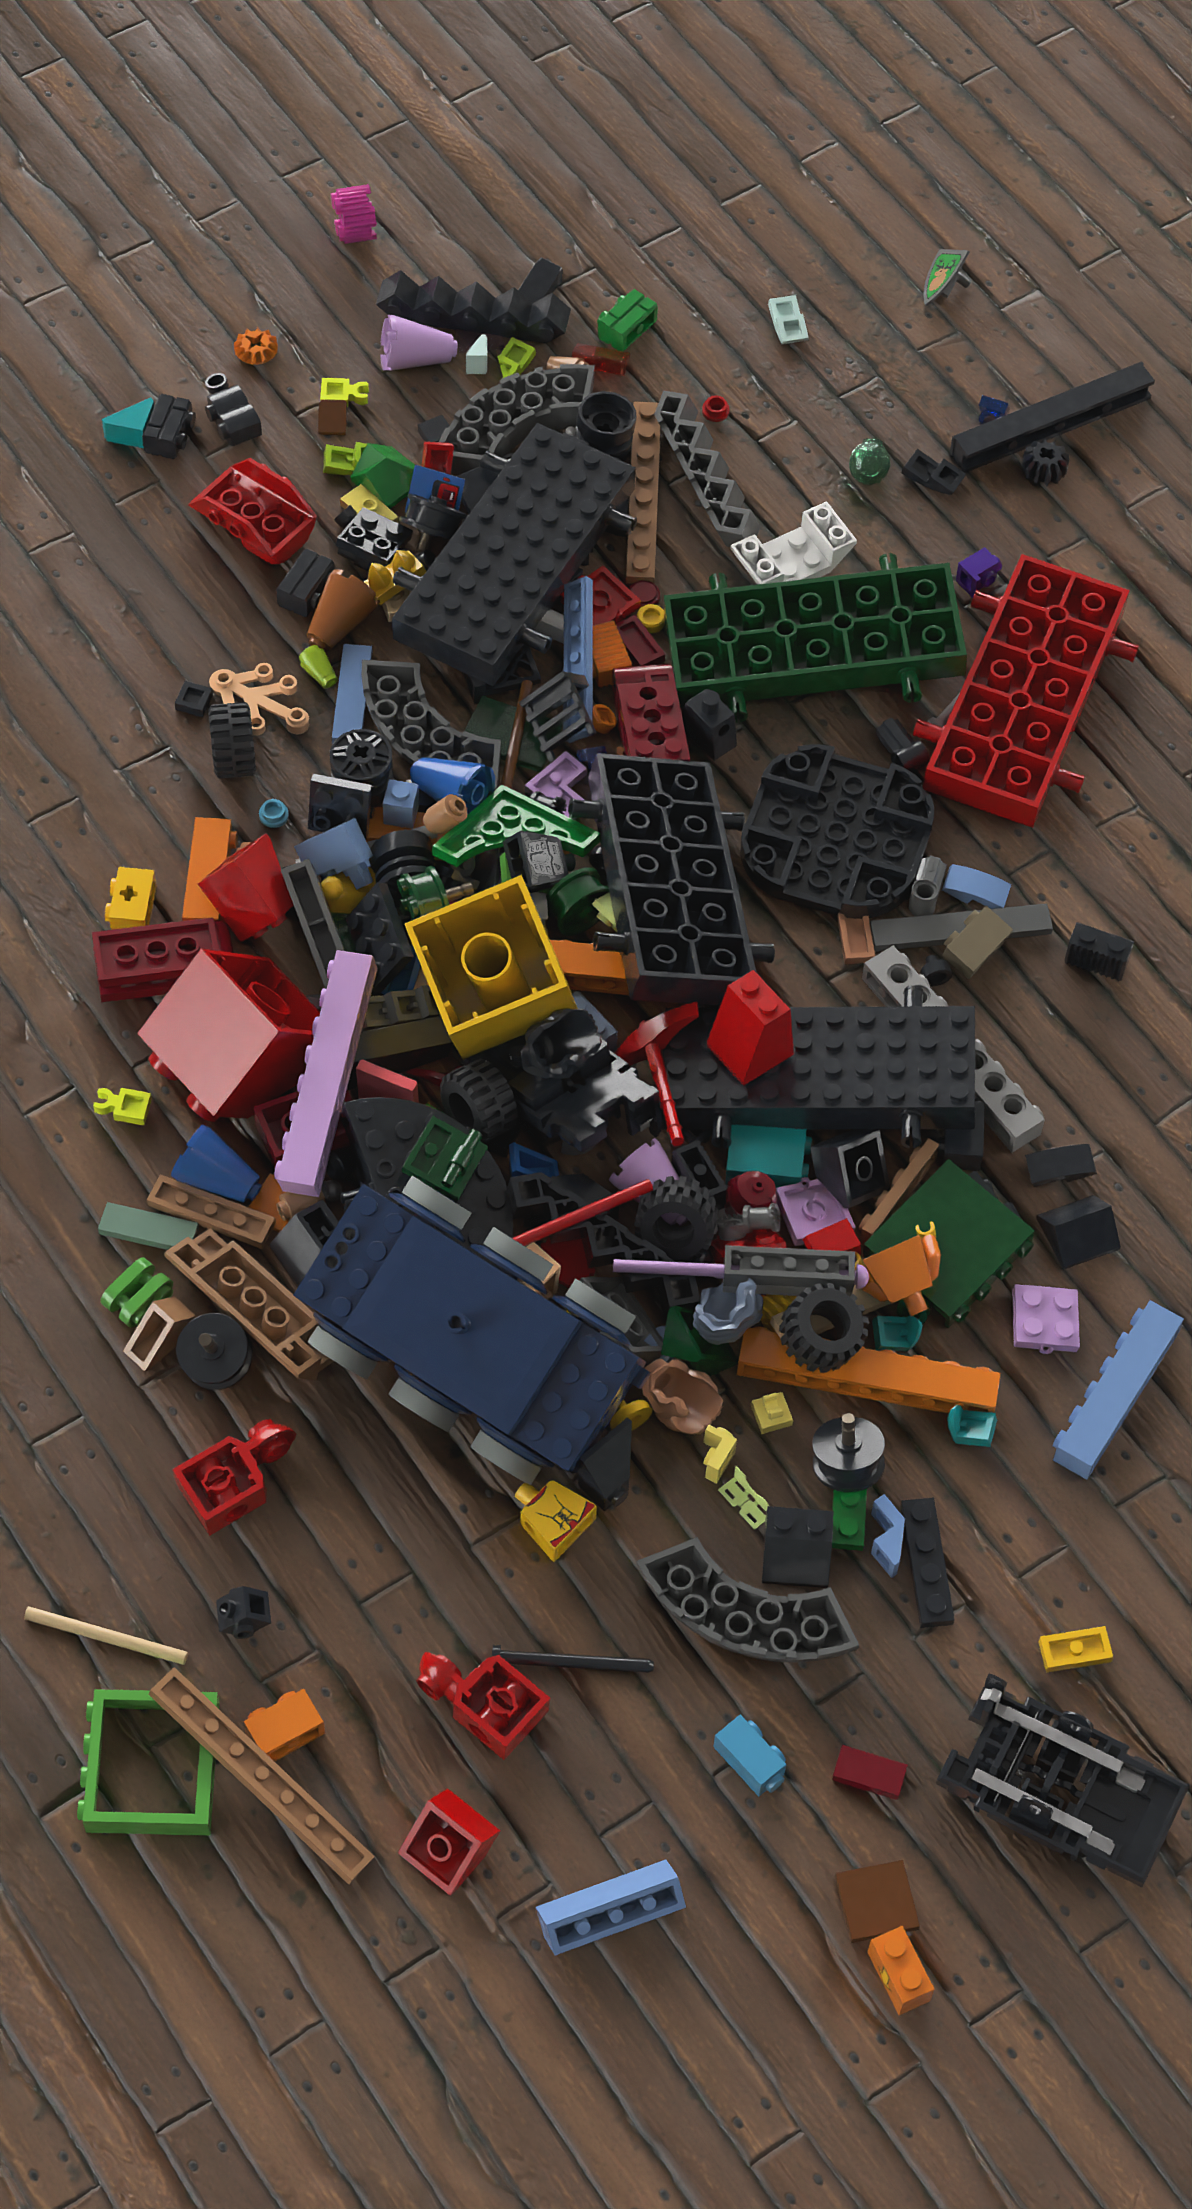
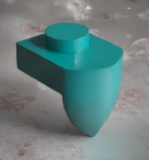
M876 1316L872 1320L875 1349L877 1351L887 1349L907 1352L918 1342L922 1332V1323L914 1316Z
M960 1405L954 1406L948 1415V1428L953 1441L957 1444L991 1447L997 1423L996 1414L993 1412L963 1410Z

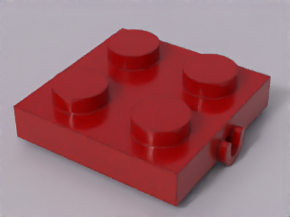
M601 566L587 576L593 580V625L613 620L616 624L640 608L641 600L605 566ZM564 592L560 594V602H561L563 605H564Z

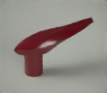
M458 1065V1066H456L452 1071H454V1070H456V1069H458V1068H460V1067H462V1066H459V1065ZM410 1069L406 1071L407 1074L420 1077L437 1086H440L442 1078L449 1074L425 1069Z

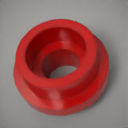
M721 396L709 397L702 406V414L709 421L720 422L729 416L730 407Z

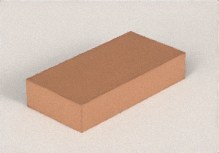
M838 913L836 916L844 964L865 963L875 957L869 916H863L862 919L846 918L844 914Z

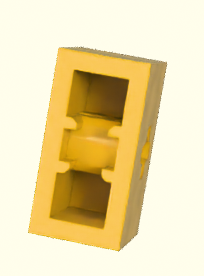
M118 867L117 877L112 878L110 882V896H113L112 902L107 903L105 908V921L110 922L111 930L150 925L157 888L154 870Z

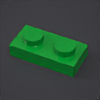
M867 1489L857 1492L833 1490L832 1548L863 1551Z

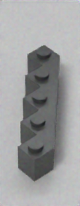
M663 391L654 415L724 544L730 547V545L754 534L757 536L761 526L752 510L741 508L745 496L736 481L725 479L729 467L720 452L710 450L714 440L704 423L695 422L698 410L688 394Z

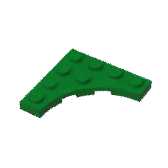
M501 785L472 810L463 822L452 828L432 846V855L458 867L464 861L477 854L504 847L503 841L518 831H528L558 837L561 840L563 850L584 857L600 842L601 833Z

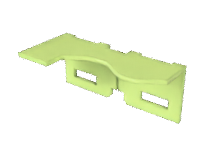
M736 1466L734 1477L719 1488L718 1491L733 1507L738 1505L741 1508L739 1514L755 1530L765 1522L766 1515L762 1513L757 1505H760L767 1512L769 1504L751 1488L746 1480V1475ZM738 1481L744 1487L745 1491L743 1492L735 1482ZM728 1489L735 1498L731 1499L725 1490ZM748 1494H751L754 1497V1502L749 1500V1497L747 1496ZM748 1513L755 1518L756 1523L747 1516Z

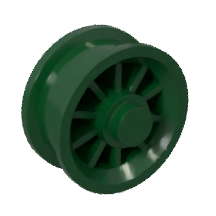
M586 867L571 872L557 882L546 895L548 916L556 918L557 928L565 936L580 934L601 921L596 916L599 911L592 903L609 893V887L603 886L600 883V874L594 868Z

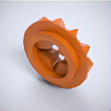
M258 327L255 331L246 329L245 334H238L237 340L234 342L235 354L241 361L248 364L258 365L266 363L277 354L278 344L276 336H272L269 330L262 332ZM258 342L261 343V346L256 345V346H254V347L251 348V343H253V344H257Z

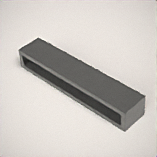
M306 859L281 869L324 987L327 989L329 981L327 978L328 964L330 960L334 961L337 950H346L316 871L310 859Z

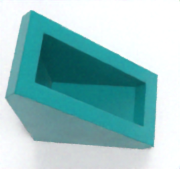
M150 397L103 418L102 424L106 441L144 448L142 435L153 412L154 400Z

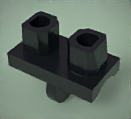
M474 857L464 861L458 867L451 864L447 867L436 863L437 873L440 874L439 877L445 890L457 886L461 887V885L471 882L473 889L477 890L480 881L467 877L475 869Z

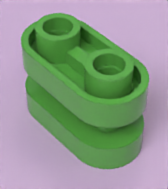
M142 1257L128 1267L105 1290L101 1297V1304L110 1312H115L122 1308L119 1319L132 1328L139 1325L153 1301L170 1298L173 1295V1281L164 1273H158L152 1277L155 1266Z

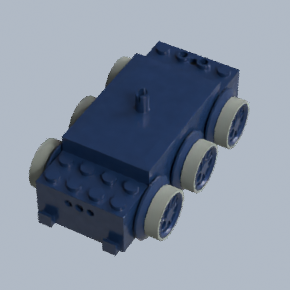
M411 1176L403 1189V1194L389 1193L388 1196L415 1212L414 1215L363 1184L293 1296L318 1311L314 1312L313 1316L319 1325L309 1338L308 1343L333 1361L364 1379H368L378 1362L389 1363L390 1360L396 1363L394 1367L400 1377L389 1392V1395L417 1415L447 1432L450 1431L459 1414L471 1415L472 1412L478 1415L476 1420L482 1430H480L470 1447L484 1458L527 1484H532L541 1467L553 1468L557 1464L568 1472L578 1473L579 1458L596 1444L631 1386L634 1385L642 1389L651 1374L650 1371L643 1368L646 1361L600 1333L602 1330L629 1347L630 1343L624 1333L627 1332L636 1316L576 1278L565 1294L567 1297H552L553 1300L579 1317L576 1318L518 1281L519 1278L546 1295L548 1292L542 1281H544L551 1270L552 1263L495 1227L492 1228L483 1243L484 1245H470L472 1249L494 1262L496 1266L484 1260L436 1229V1227H439L465 1243L466 1239L460 1229L463 1228L472 1213Z

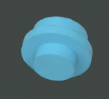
M277 799L267 800L259 810L261 823L270 828L284 825L289 817L288 808Z

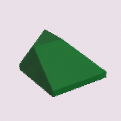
M368 443L350 479L357 486L362 484L390 509L408 496L415 464L392 446Z

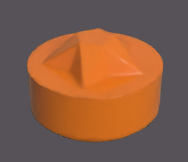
M596 704L593 706L592 723L595 730L602 734L609 733L617 723L615 714L605 705Z

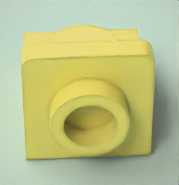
M708 1425L705 1430L704 1443L711 1448L703 1464L707 1465L705 1478L717 1484L735 1454L737 1439L724 1428H715Z

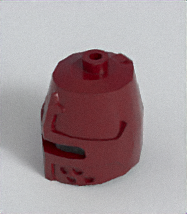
M748 1171L731 1179L728 1182L724 1207L727 1217L729 1214L731 1217H733V1214L743 1215V1207L745 1205L758 1208L769 1207L771 1203H777L774 1181L767 1174L759 1171Z

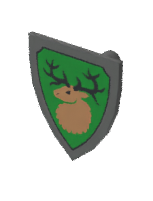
M939 249L929 269L924 285L923 296L925 306H928L940 295L948 298L956 282L965 288L971 284L972 279L960 271L970 251Z

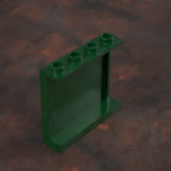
M948 1159L864 1243L863 1257H870L917 1236L916 1225H919V1229L922 1232L929 1231L931 1229L929 1222H933L941 1252L938 1277L932 1281L933 1286L921 1291V1293L929 1301L930 1305L946 1318L945 1327L947 1328L955 1321L961 1323L970 1313L971 1309L969 1307L976 1300L981 1302L992 1289L990 1285L997 1278L1003 1280L1012 1270V1263L1018 1257L1023 1259L1028 1255L1034 1246L1032 1242L1035 1232L1034 1229Z

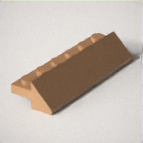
M210 1228L193 1240L189 1236L164 1253V1256L297 1378L317 1380L318 1373L334 1362L308 1343L309 1338L319 1325L313 1316L314 1313L298 1298L293 1296L285 1286L234 1240L227 1244Z

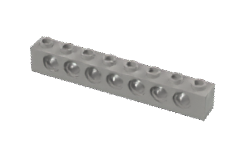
M894 945L864 963L862 980L886 1007H904L903 991L910 985H912V996L915 995V985L923 989V1006H948L944 998L937 996L930 988L928 980L914 970L909 958L904 953H900ZM975 1039V1068L978 1069L975 1070V1101L985 1102V1123L1010 1152L1013 1153L1041 1135L1045 1119L1039 1107L1032 1105L1028 1101L1022 1088L1008 1078L1003 1066L988 1055L985 1046L979 1039ZM987 1089H995L998 1092H991ZM1006 1111H1014L1017 1114H1010Z

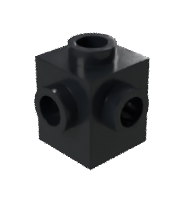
M241 1586L231 1589L229 1594L216 1600L219 1632L232 1634L237 1639L252 1637L254 1632L271 1624L269 1597L266 1591Z

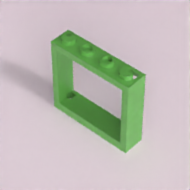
M94 1689L93 1701L87 1702L86 1710L87 1722H91V1732L84 1735L83 1752L85 1755H88L87 1767L82 1766L80 1785L85 1787V1798L78 1801L77 1818L78 1820H83L86 1833L210 1836L216 1758L201 1744L195 1814L96 1811L105 1708L164 1709L148 1695L150 1691ZM201 1692L220 1709L218 1692Z

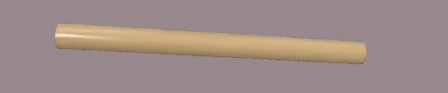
M28 1606L25 1612V1620L185 1665L188 1657V1652L33 1607Z

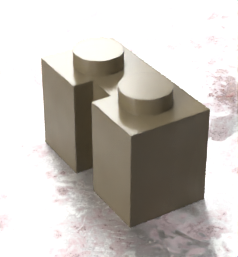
M987 905L980 913L975 909L964 921L966 927L959 934L955 930L944 942L946 949L942 956L968 980L1002 946L1013 931Z

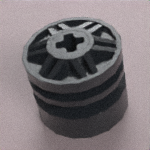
M601 391L590 394L579 405L574 437L589 443L590 447L624 462L631 452L637 412L633 403L615 392Z
M355 729L343 733L333 742L330 749L331 777L372 785L371 807L381 805L385 797L389 779L393 780L392 748L390 744L378 732L367 729Z
M393 831L381 836L370 848L373 854L371 863L375 873V882L388 885L395 907H400L399 899L403 898L397 885V879H400L401 875L407 873L412 877L424 873L425 868L428 866H433L437 871L434 856L432 855L431 839L420 831Z

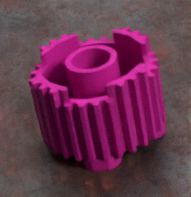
M368 184L336 189V192L331 193L332 207L339 218L334 220L336 235L345 244L377 239V234L372 230V227H376L377 224L375 209L366 195L371 194Z

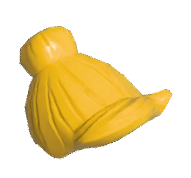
M368 867L373 882L360 889H356L350 877H346L343 872L327 876L322 880L320 884L333 917L342 918L348 916L376 884L375 873L371 867Z

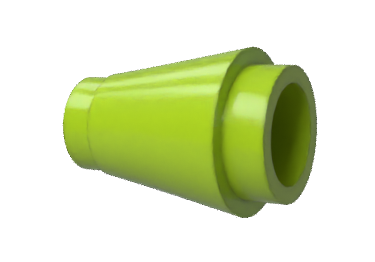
M312 645L300 654V666L322 685L324 689L332 687L338 681L324 649L319 648L317 645Z

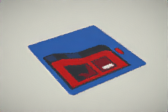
M415 465L409 493L429 500L431 496L448 501L446 506L459 511L465 479ZM407 498V503H406V507H405V513H406V511H407V509H408V506H409V503H410V499H409V498Z

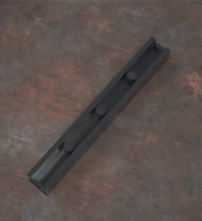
M1141 361L952 436L949 455L954 458L962 471L967 473L1022 451L1026 447H1030L1033 441L1041 443L1044 438L1047 441L1147 401L1152 396L1148 388L1154 385L1155 380Z

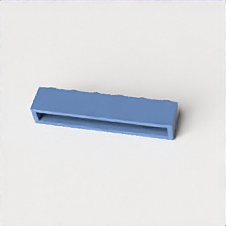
M1151 1300L1144 1310L1141 1308L1137 1309L1130 1322L1133 1328L1129 1334L1123 1332L1115 1345V1349L1118 1350L1114 1358L1110 1356L1106 1358L1099 1373L1103 1374L1098 1383L1093 1380L1084 1394V1397L1087 1399L1083 1407L1079 1405L1075 1407L1068 1420L1071 1426L1067 1432L1061 1430L1052 1445V1447L1056 1448L1053 1461L1086 1480L1089 1478L1179 1334L1184 1318Z

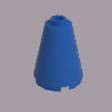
M422 757L414 762L410 769L411 781L418 784L420 790L437 802L449 794L458 796L466 804L467 815L487 798L489 791L494 792L495 789L494 771L491 767L482 763Z
M202 1124L186 1144L188 1148L184 1154H180L171 1172V1177L176 1179V1181L241 1203H245L247 1199L253 1201L262 1188V1185L258 1183L260 1176L210 1127Z

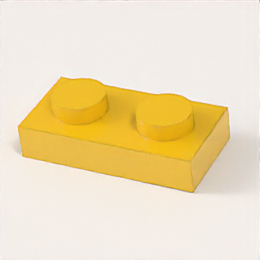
M1105 1626L1040 1636L1038 1641L1046 1673L1109 1663L1113 1660Z

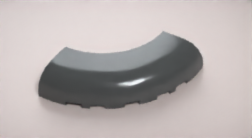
M560 364V368L543 370V367H537L528 374L520 376L519 373L507 376L499 380L498 385L489 390L484 388L470 399V403L462 411L458 410L456 412L454 420L448 428H445L439 441L454 445L451 475L457 477L480 467L482 456L487 450L503 457L515 446L523 442L537 423L552 430L567 429L569 426H573L576 429L579 405L585 397L593 393L595 365Z
M362 660V685L368 710L378 731L387 739L391 748L411 767L414 762L422 757L482 763L493 769L495 774L494 791L498 788L501 740L477 736L466 731L461 733L452 728L450 722L441 716L434 707H431L425 697L420 677V663Z
M698 1537L636 1561L637 1567L649 1588L676 1619L694 1633L729 1651L768 1661L808 1662L838 1657L856 1651L859 1648V1643L831 1587L810 1593L788 1594V1597L770 1595L768 1591L754 1588L741 1581L738 1583L723 1573V1569L709 1556Z

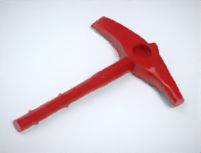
M698 1002L685 1004L650 1020L641 1021L639 1028L632 1032L614 1053L629 1063V1066L648 1059L652 1077L659 1090L660 1108L663 1109L667 1132L670 1135L673 1146L682 1145L684 1138L681 1131L682 1126L679 1124L675 1109V1101L672 1098L661 1050L667 1046L683 1027L699 1017Z

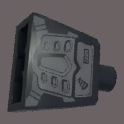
M518 831L503 841L511 879L522 875L529 893L552 888L557 882L568 875V872L573 871L575 868L576 860L574 855L563 853L561 840L558 837Z

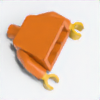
M929 1222L931 1228L929 1231L922 1232L919 1229V1225H916L917 1236L863 1260L855 1252V1257L857 1258L855 1270L857 1264L864 1266L869 1273V1281L861 1289L879 1302L889 1301L890 1304H893L903 1299L910 1316L927 1310L928 1307L921 1291L933 1286L932 1281L938 1277L941 1252L933 1222Z

